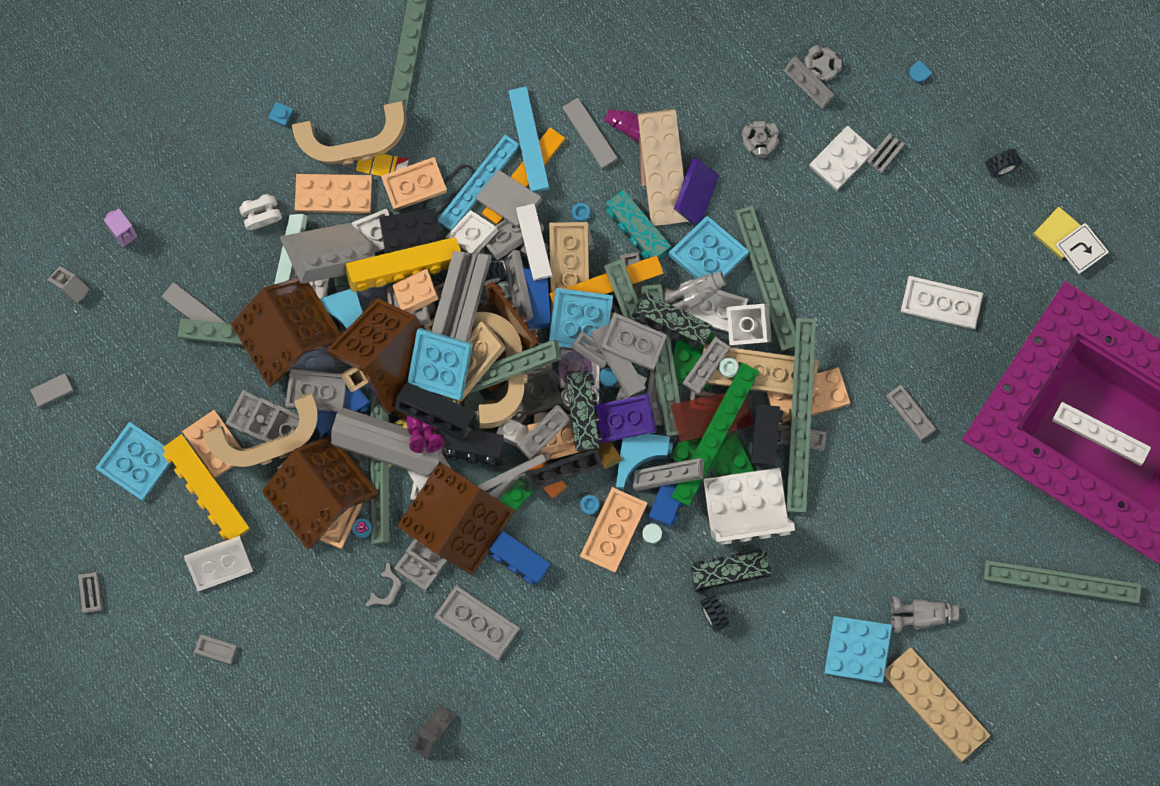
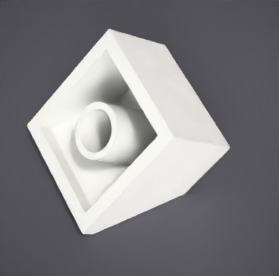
M769 304L727 307L730 345L772 342Z

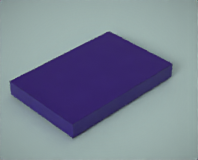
M693 158L674 210L697 226L703 220L719 175L699 159Z
M650 394L594 405L595 413L598 412L600 424H597L598 432L601 431L602 443L656 432Z

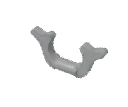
M389 563L386 564L385 571L381 573L383 578L393 580V587L388 597L380 599L374 593H371V599L366 603V607L376 604L391 605L401 589V581L392 573Z

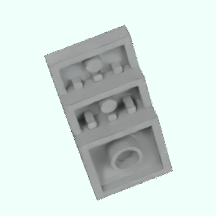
M243 390L225 425L265 443L293 432L299 424V415Z
M414 539L394 570L426 592L448 561Z

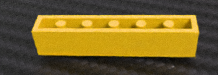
M454 237L346 263L345 273L351 291L361 292L367 288L382 287L391 282L398 283L425 269L432 274L449 269L453 251L461 252L457 238Z
M182 434L163 447L165 451L163 456L168 463L173 462L177 467L174 469L175 473L180 479L184 477L187 481L185 486L191 495L193 493L197 495L199 499L196 502L201 509L204 510L206 508L210 515L207 517L214 526L218 524L221 528L219 534L224 541L238 536L241 537L250 530Z

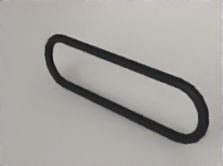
M466 164L460 165L444 181V184H446L463 167H467L471 170V178L474 174L473 168ZM468 180L446 201V203L438 211H436V214L440 213L447 206V204L461 191V189L468 182ZM431 199L425 201L424 210H427L426 205Z

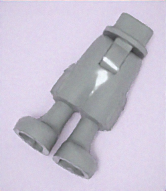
M721 271L715 274L711 272L708 275L680 284L678 290L664 289L662 291L663 300L681 310L687 307L694 309L717 291H720L721 287L726 285L727 282ZM685 296L684 300L675 303L678 298Z
M892 596L891 614L913 613V616L891 617L894 633L901 632L902 627L912 625L915 629H921L945 623L950 624L951 621H959L958 605L929 602L924 599L913 600L911 604H905L901 602L898 596Z

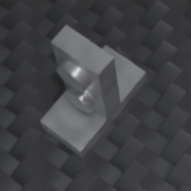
M439 705L426 724L416 732L411 750L427 760L434 746L453 722L456 715Z

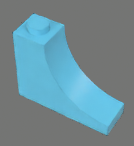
M351 289L320 299L330 317L340 322L346 329L364 312L358 292H352Z
M646 434L623 439L620 454L622 461L619 462L616 489L624 491L628 477L640 465L651 460L667 459V454L672 453L673 443L669 442L670 437Z

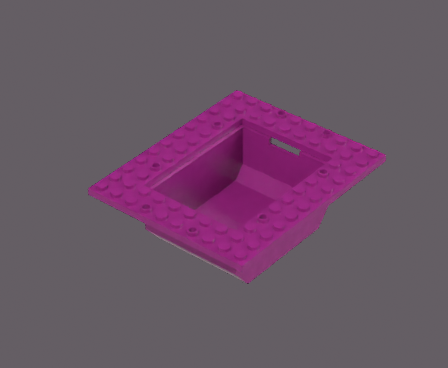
M1064 281L961 441L1160 566V339ZM1039 338L1041 343H1035L1034 339ZM1105 338H1110L1111 343H1106ZM1005 385L1009 386V387H1010V390H1009V391H1005V390L1003 389V386H1005ZM1061 402L1150 446L1151 449L1142 466L1052 421Z

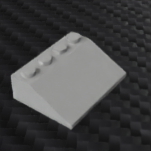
M351 223L280 237L301 284L346 275V263L375 256L368 240Z

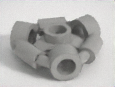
M819 45L813 46L808 50V56L805 57V66L820 81L824 80L826 82L836 77L835 74L841 71L842 59L837 57L835 51L828 47L822 48ZM823 53V56L821 58L815 60L813 59L814 57ZM831 59H834L833 70L829 68V61ZM813 68H816V69H818L819 71H821V72H822V76H821V74H820L819 72L813 70Z
M754 121L751 125H745L742 131L743 145L749 153H754L757 158L768 157V154L775 150L779 142V130L774 123ZM765 128H767L769 134L772 136L771 138H769L764 132ZM752 129L756 131L754 137L748 139ZM757 145H766V146H767V148H766V147H760V148L755 149Z

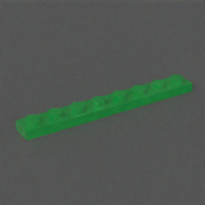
M743 362L691 459L701 458L704 460L703 478L760 372ZM703 479L678 483L671 498L689 507Z

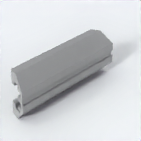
M453 251L432 332L469 342L492 255Z
M343 407L336 414L332 427L331 444L333 446L424 476L430 475L435 469L442 453V448L432 453H427L426 448L422 453H415L410 450L408 444L412 436L408 433L407 428Z

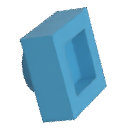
M275 102L268 119L271 122L286 127L292 116L293 109Z

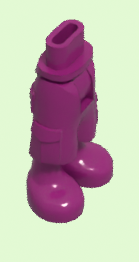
M610 108L604 122L611 124V127L639 142L638 115L630 111L621 112L620 109L616 111Z
M406 415L407 430L412 436L408 441L411 451L422 453L426 448L427 453H432L444 446V438L439 434H433L436 430L435 427Z

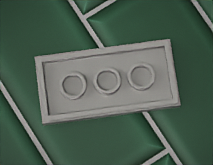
M457 585L434 616L436 620L497 661L500 660L520 631L518 626Z

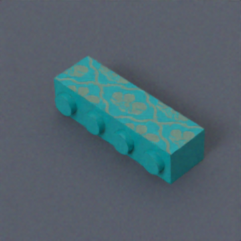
M624 190L606 202V214L611 220H616L619 230L630 237V243L642 251L641 256L644 260L656 255L658 260H660L669 253L671 245Z

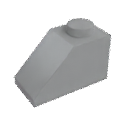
M61 266L47 279L65 296L76 303L84 299L86 293L90 290L75 274Z

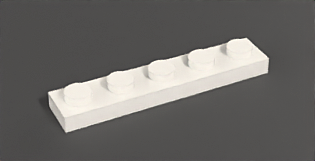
M1061 402L1052 420L1142 466L1151 449L1150 446Z

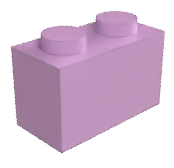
M120 209L110 211L106 218L103 219L109 231L122 248L138 237L133 226Z

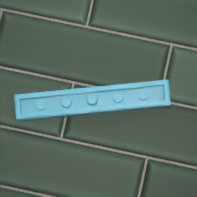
M527 86L509 90L530 190L534 193L549 190Z
M505 134L438 218V223L451 231L476 204V196L498 170L502 171L520 148V144Z

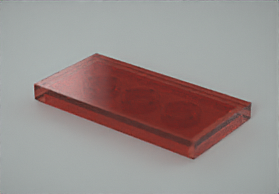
M726 393L671 405L680 443L703 438ZM747 398L728 432L754 426Z

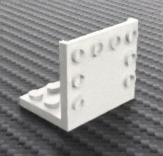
M780 468L703 479L711 536L720 545L730 544L734 539H740V542L752 540L751 537L759 536V539L770 538L771 534L774 533L779 534V536L790 535V531L795 530L794 522L787 518Z

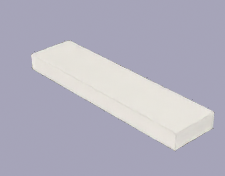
M535 204L517 207L516 212L533 281L552 277Z

